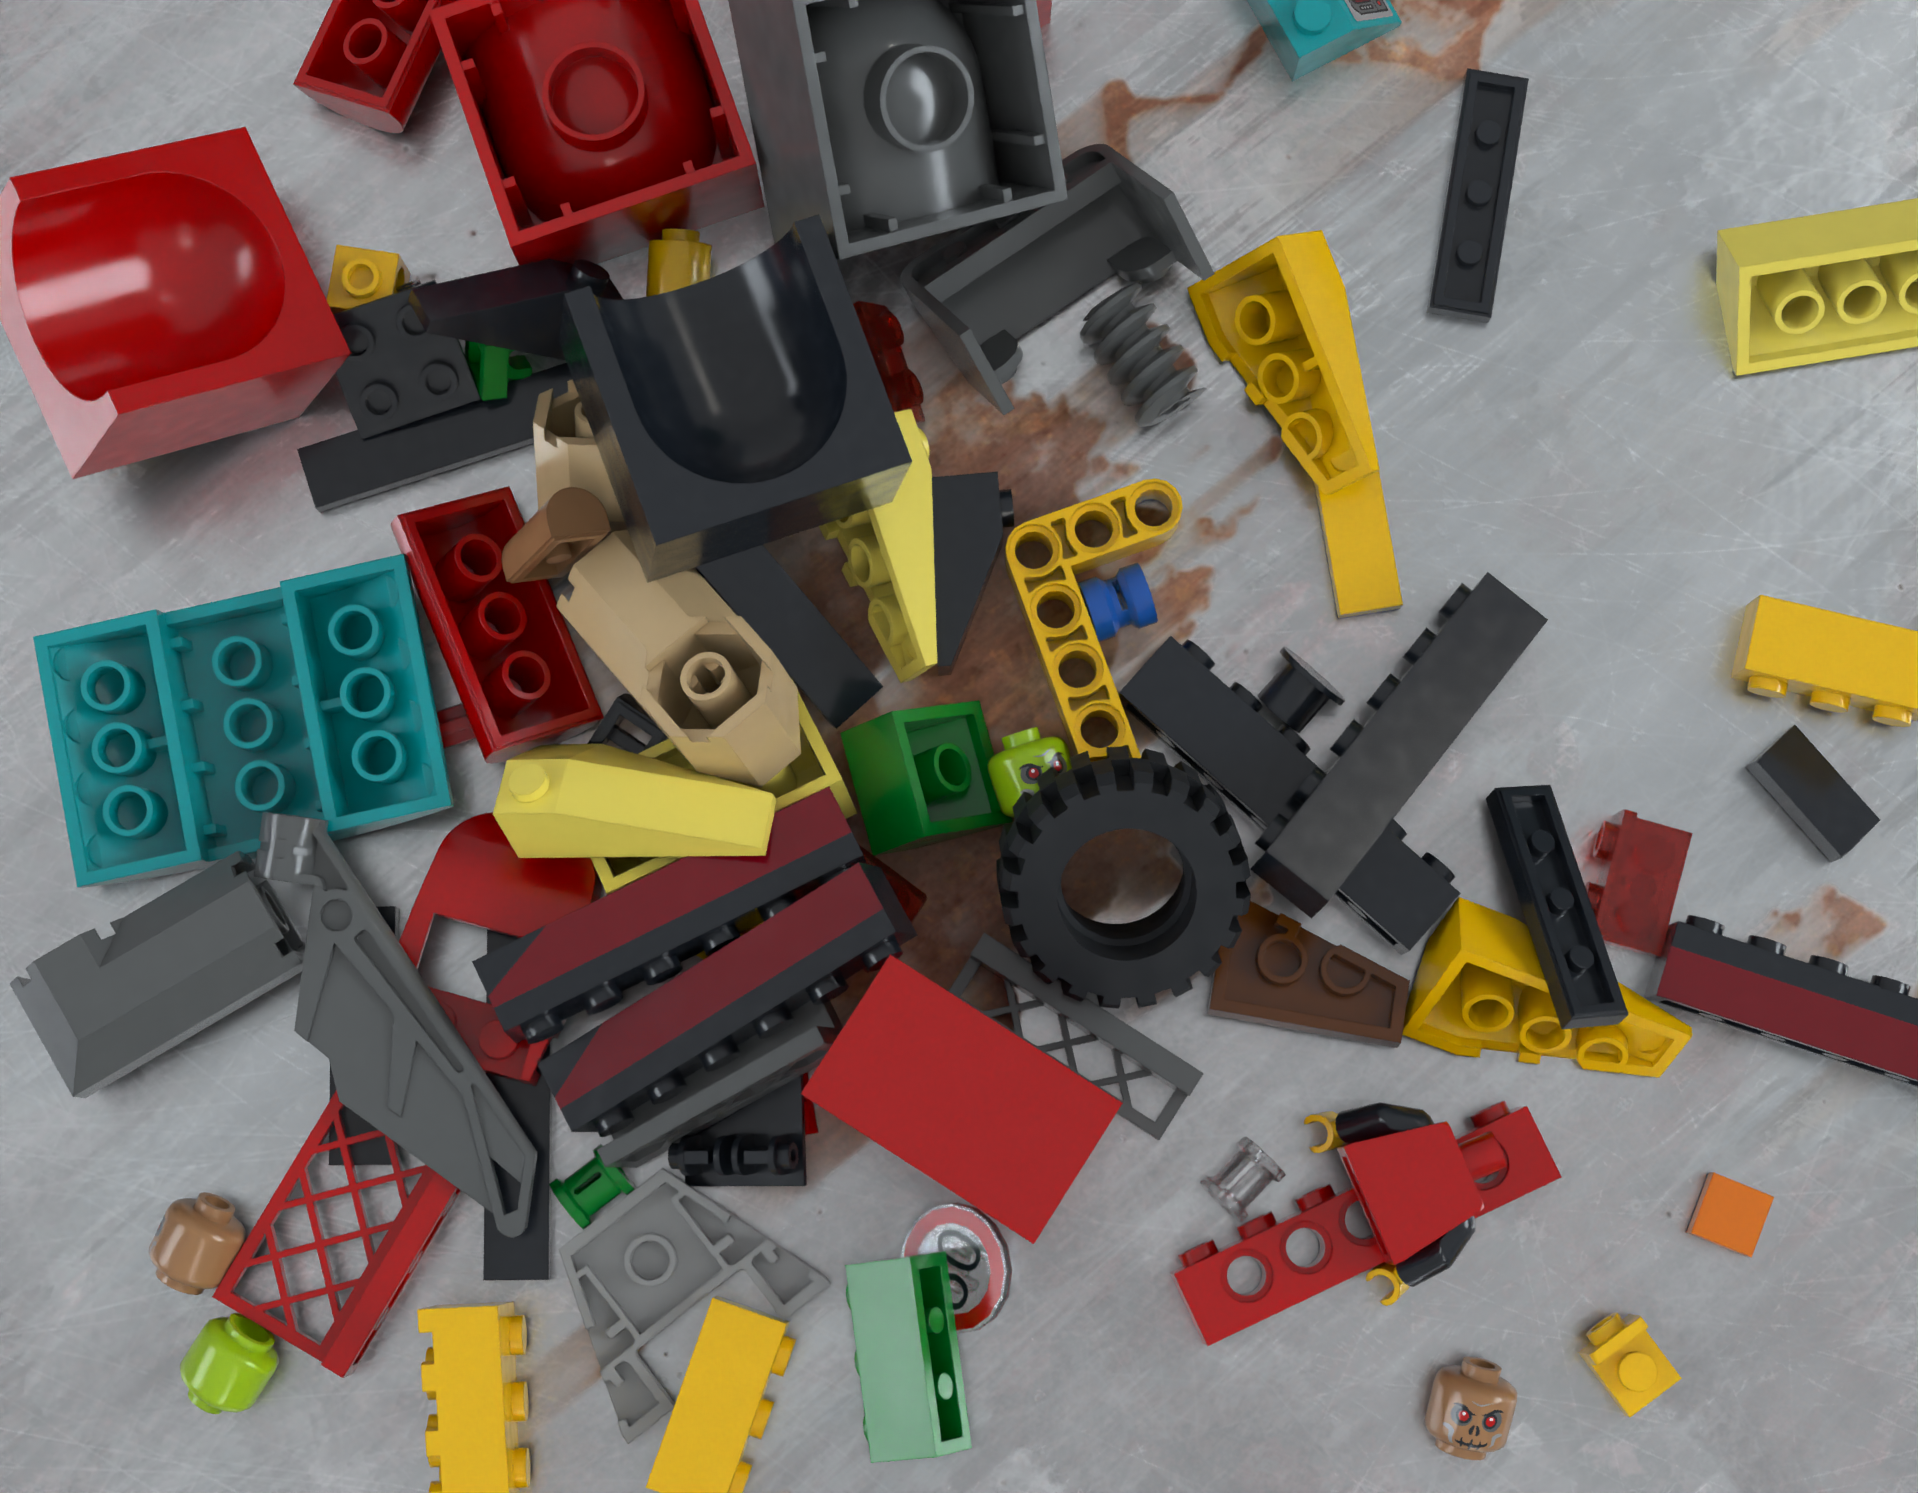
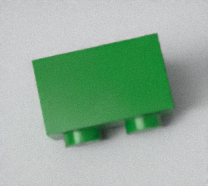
M979 700L891 711L840 733L873 856L918 849L1013 822L1012 817H1007L1000 810L987 770L988 761L994 755Z

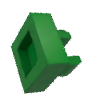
M465 341V357L482 401L507 398L508 378L518 380L532 375V367L525 355L510 356L515 350Z

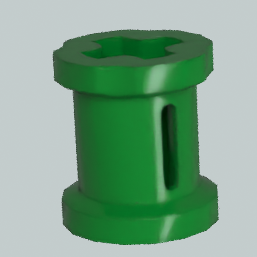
M602 1144L593 1149L594 1157L564 1181L556 1178L549 1184L559 1202L583 1230L592 1223L591 1216L620 1193L628 1195L636 1189L622 1167L604 1166L597 1149L603 1147Z

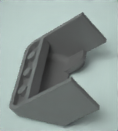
M1106 144L1086 146L1062 160L1068 200L962 227L913 259L901 273L900 282L910 300L968 383L1003 415L1015 409L1001 384H1004L1014 376L1017 366L1022 360L1023 351L1017 339L1115 273L1127 281L1150 283L1166 275L1171 265L1178 261L1204 281L1215 274L1174 192Z

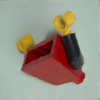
M1382 1102L1344 1110L1339 1113L1325 1111L1306 1117L1304 1125L1321 1122L1326 1127L1328 1133L1326 1142L1309 1148L1314 1153H1322L1337 1148L1385 1262L1375 1266L1366 1275L1367 1282L1377 1275H1384L1392 1281L1394 1290L1386 1294L1380 1300V1303L1386 1306L1392 1305L1410 1286H1417L1449 1269L1475 1232L1476 1220L1474 1215L1484 1209L1483 1201L1474 1181L1507 1167L1503 1152L1494 1134L1489 1131L1458 1144L1447 1121L1434 1123L1431 1116L1423 1109Z

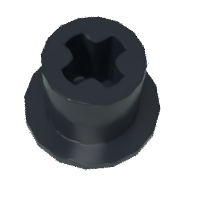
M1284 646L1279 652L1287 660V663L1257 696L1276 716L1300 733L1329 699L1341 706L1345 698L1313 667Z

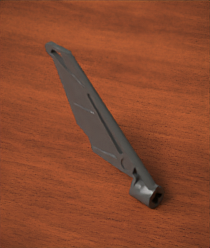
M263 812L259 834L261 845L260 849H257L254 877L313 885L294 1031L329 1058L339 1102L493 1213L497 1230L503 1235L514 1238L523 1234L528 1226L537 1161L536 1149L328 835L329 820ZM493 1160L521 1183L518 1209L507 1214Z

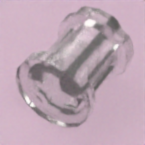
M1243 1137L1237 1143L1239 1147L1238 1152L1214 1177L1206 1175L1200 1181V1185L1241 1223L1248 1217L1246 1208L1272 1181L1280 1182L1286 1176L1278 1164L1248 1137Z

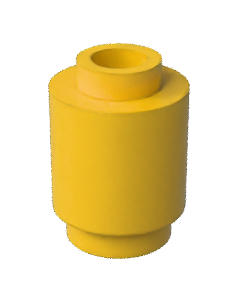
M663 229L662 240L649 241L646 297L674 291L710 279L712 245L699 242L700 232L687 229Z

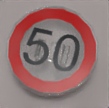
M958 1202L931 1207L913 1222L903 1241L901 1257L946 1251L957 1334L980 1330L998 1316L1009 1297L1012 1266L1008 1245L996 1223L978 1208Z

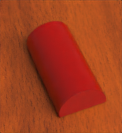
M333 0L293 85L318 103L353 121L384 132L402 133L442 49L429 10L459 0Z
M510 486L400 514L394 518L390 525L401 554L406 556L412 581L485 762L490 764L506 762L508 759L540 745L559 744L586 731L604 718L564 618L556 607L557 601L548 579L512 584L511 582H506L501 561L502 551L507 542L525 525Z

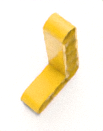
M1156 478L1143 480L1024 522L1014 528L1007 539L1004 557L1006 571L1074 756L1088 751L1091 762L1107 759V747L1126 746L1129 757L1141 759V755L1074 575L1159 546L1173 536L1177 530L1183 506L1181 496L1176 488L1164 480ZM1144 500H1158L1166 506L1170 518L1160 526L1145 525L1138 519L1135 507ZM1089 520L1101 522L1110 532L1109 541L1101 547L1092 548L1085 546L1078 540L1075 533L1079 524ZM1025 542H1040L1048 548L1051 553V559L1041 568H1026L1016 558V550ZM1053 599L1063 601L1072 611V620L1062 628L1047 627L1040 621L1037 615V609L1042 603ZM1073 658L1083 659L1093 668L1095 678L1085 687H1070L1063 682L1059 675V668L1062 663ZM1094 717L1107 719L1116 730L1117 737L1115 741L1103 748L1090 746L1081 735L1080 728L1085 721Z

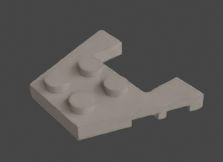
M661 1168L558 1249L585 1329L588 1330L599 1362L604 1384L606 1383L614 1406L620 1432L627 1444H630L673 1410L675 1402L639 1357V1349L738 1270H744L783 1321L831 1284L823 1274L664 1168Z

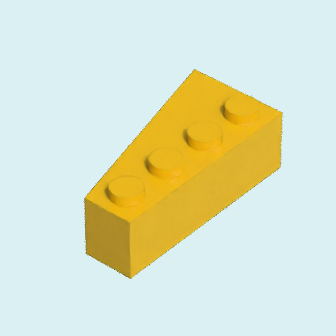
M514 1301L445 1304L417 1309L419 1333L432 1332L433 1347L427 1348L425 1361L421 1363L422 1392L427 1393L428 1400H436L437 1414H429L425 1430L426 1457H428L429 1466L431 1468L439 1467V1481H431L429 1493H520V1488H529V1449L518 1447V1421H527L528 1386L526 1381H517L516 1355L526 1354L527 1329L525 1316L515 1315Z

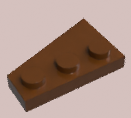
M1250 901L1248 913L1243 916L1238 915L1237 919L1242 932L1234 948L1228 949L1221 945L1218 949L1222 964L1213 972L1207 1010L1208 1015L1398 1048L1402 1040L1410 980L1341 944L1336 946L1302 928V924L1282 913L1277 915Z

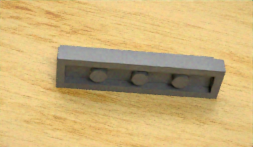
M986 933L978 941L970 954L969 960L948 991L1122 1102L1123 1104L1116 1114L1157 1140H1160L1187 1096L1191 1095L1204 1074L1086 997L1080 1002L1063 995L1061 981L1056 979L1053 983L1046 984L1033 972L1031 962ZM980 966L1004 980L1009 1006L982 1011L961 998V995ZM1013 987L1034 1000L1016 1004ZM1045 1006L1057 1014L1063 1041L1041 1046L1034 1045L1023 1037L1018 1012ZM1011 1013L1015 1032L992 1017ZM1067 1021L1088 1035L1070 1039ZM1094 1041L1101 1042L1112 1051L1117 1076L1090 1081L1078 1073L1072 1046ZM1065 1048L1069 1066L1047 1052ZM1121 1056L1143 1070L1125 1074ZM1152 1075L1175 1090L1155 1122L1132 1108L1126 1081ZM1119 1083L1122 1100L1104 1090L1101 1086Z
M809 1001L791 1012L795 1021L786 1029L764 1039H760L758 1034L752 1036L738 1045L741 1054L734 1061L710 1072H706L704 1067L684 1078L688 1087L679 1095L656 1105H653L651 1100L631 1111L635 1120L622 1130L611 1134L614 1140L597 1149L604 1166L637 1168L669 1150L672 1143H679L685 1136L698 1134L819 1066L843 1028L831 1001L820 1005H813L812 1001Z

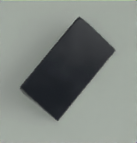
M1796 725L1789 728L1746 766L1830 862L1843 858L1880 821L1876 814Z

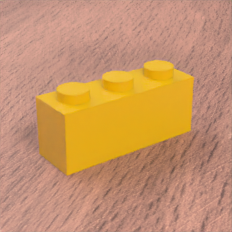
M1759 595L1746 605L1731 678L1748 682L1747 690L1754 694L1784 698L1786 692L1789 691L1810 696L1809 704L1818 709L1844 713L1848 712L1849 706L1873 711L1872 720L1890 726L1910 727L1912 720L1918 721V631Z
M719 1296L712 1298L645 1488L660 1493L744 1492L752 1469L751 1464L741 1461L750 1436L760 1440L763 1437L774 1406L773 1401L763 1398L772 1373L784 1376L796 1343V1339L785 1336L790 1321H783L782 1318Z

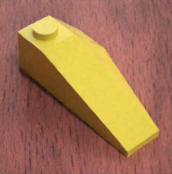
M912 409L894 412L912 463L893 501L819 526L825 540L837 538L845 552L848 562L844 563L842 572L849 586L859 585L865 590L870 600L868 608L869 624L900 683L912 681L937 664L932 468L929 462L930 450L928 440L924 432L917 427Z
M605 744L540 745L507 760L493 815L518 858L766 856L777 800L774 794Z

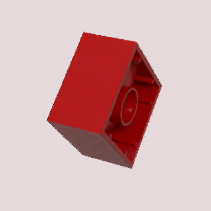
M459 0L429 10L506 236L519 265L545 259H553L574 264L575 260L582 259L599 264L649 247V241L662 240L663 229L696 231L765 207L757 164L698 0Z
M246 127L10 177L0 194V321L72 479L299 418L351 354Z
M891 954L801 1092V1095L1032 1244L1036 1242L1123 1104Z

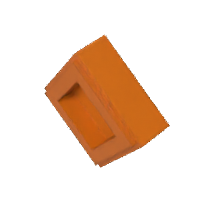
M1709 1172L1686 1233L1745 1257L1752 1258L1774 1197L1714 1172Z

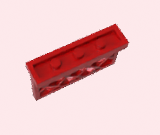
M336 1090L212 1297L322 1362L321 1365L345 1378L352 1375L460 1195L461 1190L427 1165L403 1171L397 1143L379 1130L348 1138L342 1116V1110L345 1105L339 1102ZM333 1125H335L338 1140L322 1144ZM385 1136L394 1173L358 1182L350 1145ZM340 1148L349 1185L314 1194L308 1172L310 1163L316 1154ZM422 1174L409 1195L405 1178ZM396 1180L402 1204L401 1210L394 1221L369 1227L361 1189ZM301 1182L304 1197L288 1201L298 1183ZM351 1192L360 1230L325 1239L316 1201ZM306 1204L315 1242L280 1251L274 1228L275 1221L282 1210ZM388 1230L375 1252L371 1234ZM362 1237L368 1261L367 1267L360 1278L336 1284L327 1246ZM266 1238L270 1254L254 1258ZM317 1249L326 1287L291 1296L282 1258ZM272 1261L281 1299L256 1305L234 1292L248 1267ZM354 1287L341 1308L338 1291ZM328 1294L334 1322L320 1343L299 1330L293 1303ZM283 1306L286 1322L266 1310Z

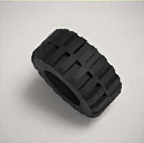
M1126 746L1107 747V759L1091 762L1088 751L1069 757L1072 769L1059 775L1056 769L1051 767L1037 778L1039 790L1034 796L1027 792L1022 793L1012 807L1015 820L1013 823L1004 824L999 839L1001 857L996 860L997 883L1004 921L1009 926L1012 943L1021 957H1030L1032 970L1046 984L1053 983L1056 979L1060 980L1063 995L1080 1002L1090 992L1097 995L1099 1007L1119 1009L1121 998L1135 997L1137 1006L1140 1008L1157 1004L1155 994L1170 988L1175 997L1193 989L1189 977L1198 971L1204 976L1209 977L1222 964L1218 949L1221 945L1228 949L1234 948L1242 932L1237 918L1238 915L1243 916L1247 914L1249 910L1251 893L1246 879L1251 874L1248 857L1231 814L1228 813L1223 799L1211 784L1203 785L1196 770L1182 761L1172 767L1167 764L1164 753L1146 748L1142 752L1140 759L1129 757ZM1140 829L1158 834L1173 843L1182 859L1183 874L1171 898L1151 915L1130 923L1109 924L1086 918L1067 904L1061 887L1062 873L1070 858L1089 840L1113 830Z

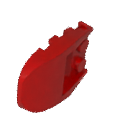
M493 812L480 814L457 825L440 844L413 903L399 943L418 970L435 915L521 938L600 899L602 884L590 857L518 858L496 821ZM429 987L484 1072L536 1086L541 1076L536 1071L538 1063L541 1061L551 1039H558L561 1031L538 1043L528 1044L526 1039L515 1043L504 1032L492 1004Z

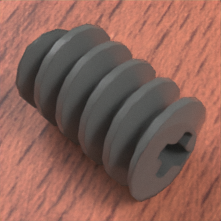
M1138 282L1118 290L1092 308L1083 319V321L1087 322L1080 331V338L1085 344L1101 342L1094 352V360L1100 365L1114 363L1107 374L1108 381L1111 385L1115 386L1129 383L1121 394V401L1126 406L1143 404L1135 415V422L1140 427H1147L1165 421L1199 397L1207 388L1192 391L1188 389L1187 385L1198 372L1195 365L1176 370L1173 366L1184 351L1182 345L1162 349L1159 345L1170 331L1168 324L1148 328L1145 324L1157 309L1155 304L1151 303L1136 308L1133 306V300L1143 288L1141 283Z

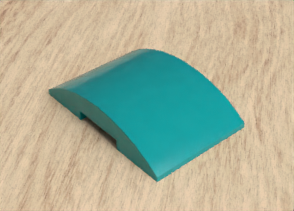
M405 554L279 581L280 587L202 605L166 613L155 609L33 637L77 887L85 888L205 869L236 851H241L249 855L251 859H255L257 849H260L261 845L259 834L263 812L329 820L327 833L332 841L411 821L454 807L412 580Z

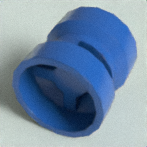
M1138 563L1119 568L1115 577L1104 581L1097 577H1092L1077 582L1099 642L1115 637L1120 628L1132 625L1140 629L1155 624L1158 621L1148 583ZM1117 593L1119 594L1120 601H1121V603H1122V606H1123V609H1124V610H1122V608H1121V605H1120V602H1119Z

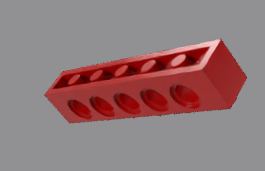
M1505 1100L1471 1115L1470 1119L1474 1128L1455 1136L1457 1143L1460 1144L1491 1131L1500 1145L1507 1165L1506 1168L1492 1173L1485 1181L1475 1182L1484 1204V1209L1475 1214V1218L1562 1177L1527 1106L1509 1110ZM1329 1183L1295 1199L1300 1211L1276 1221L1272 1211L1238 1226L1237 1230L1241 1239L1218 1249L1214 1240L1211 1239L1178 1255L1182 1267L1170 1272L1203 1344L1210 1346L1385 1262L1373 1233L1359 1239L1353 1236L1346 1227L1345 1215L1347 1209L1354 1202L1359 1201L1353 1185L1335 1194ZM1300 1228H1307L1314 1232L1320 1243V1251L1317 1258L1306 1266L1294 1264L1286 1252V1243L1289 1236ZM1242 1256H1250L1255 1259L1262 1272L1258 1287L1247 1294L1236 1293L1230 1287L1227 1280V1271L1230 1264Z

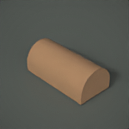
M568 487L557 491L505 545L501 561L506 582H511L512 584L564 577L572 569L573 565L590 552L611 530L606 510L600 500L582 488Z

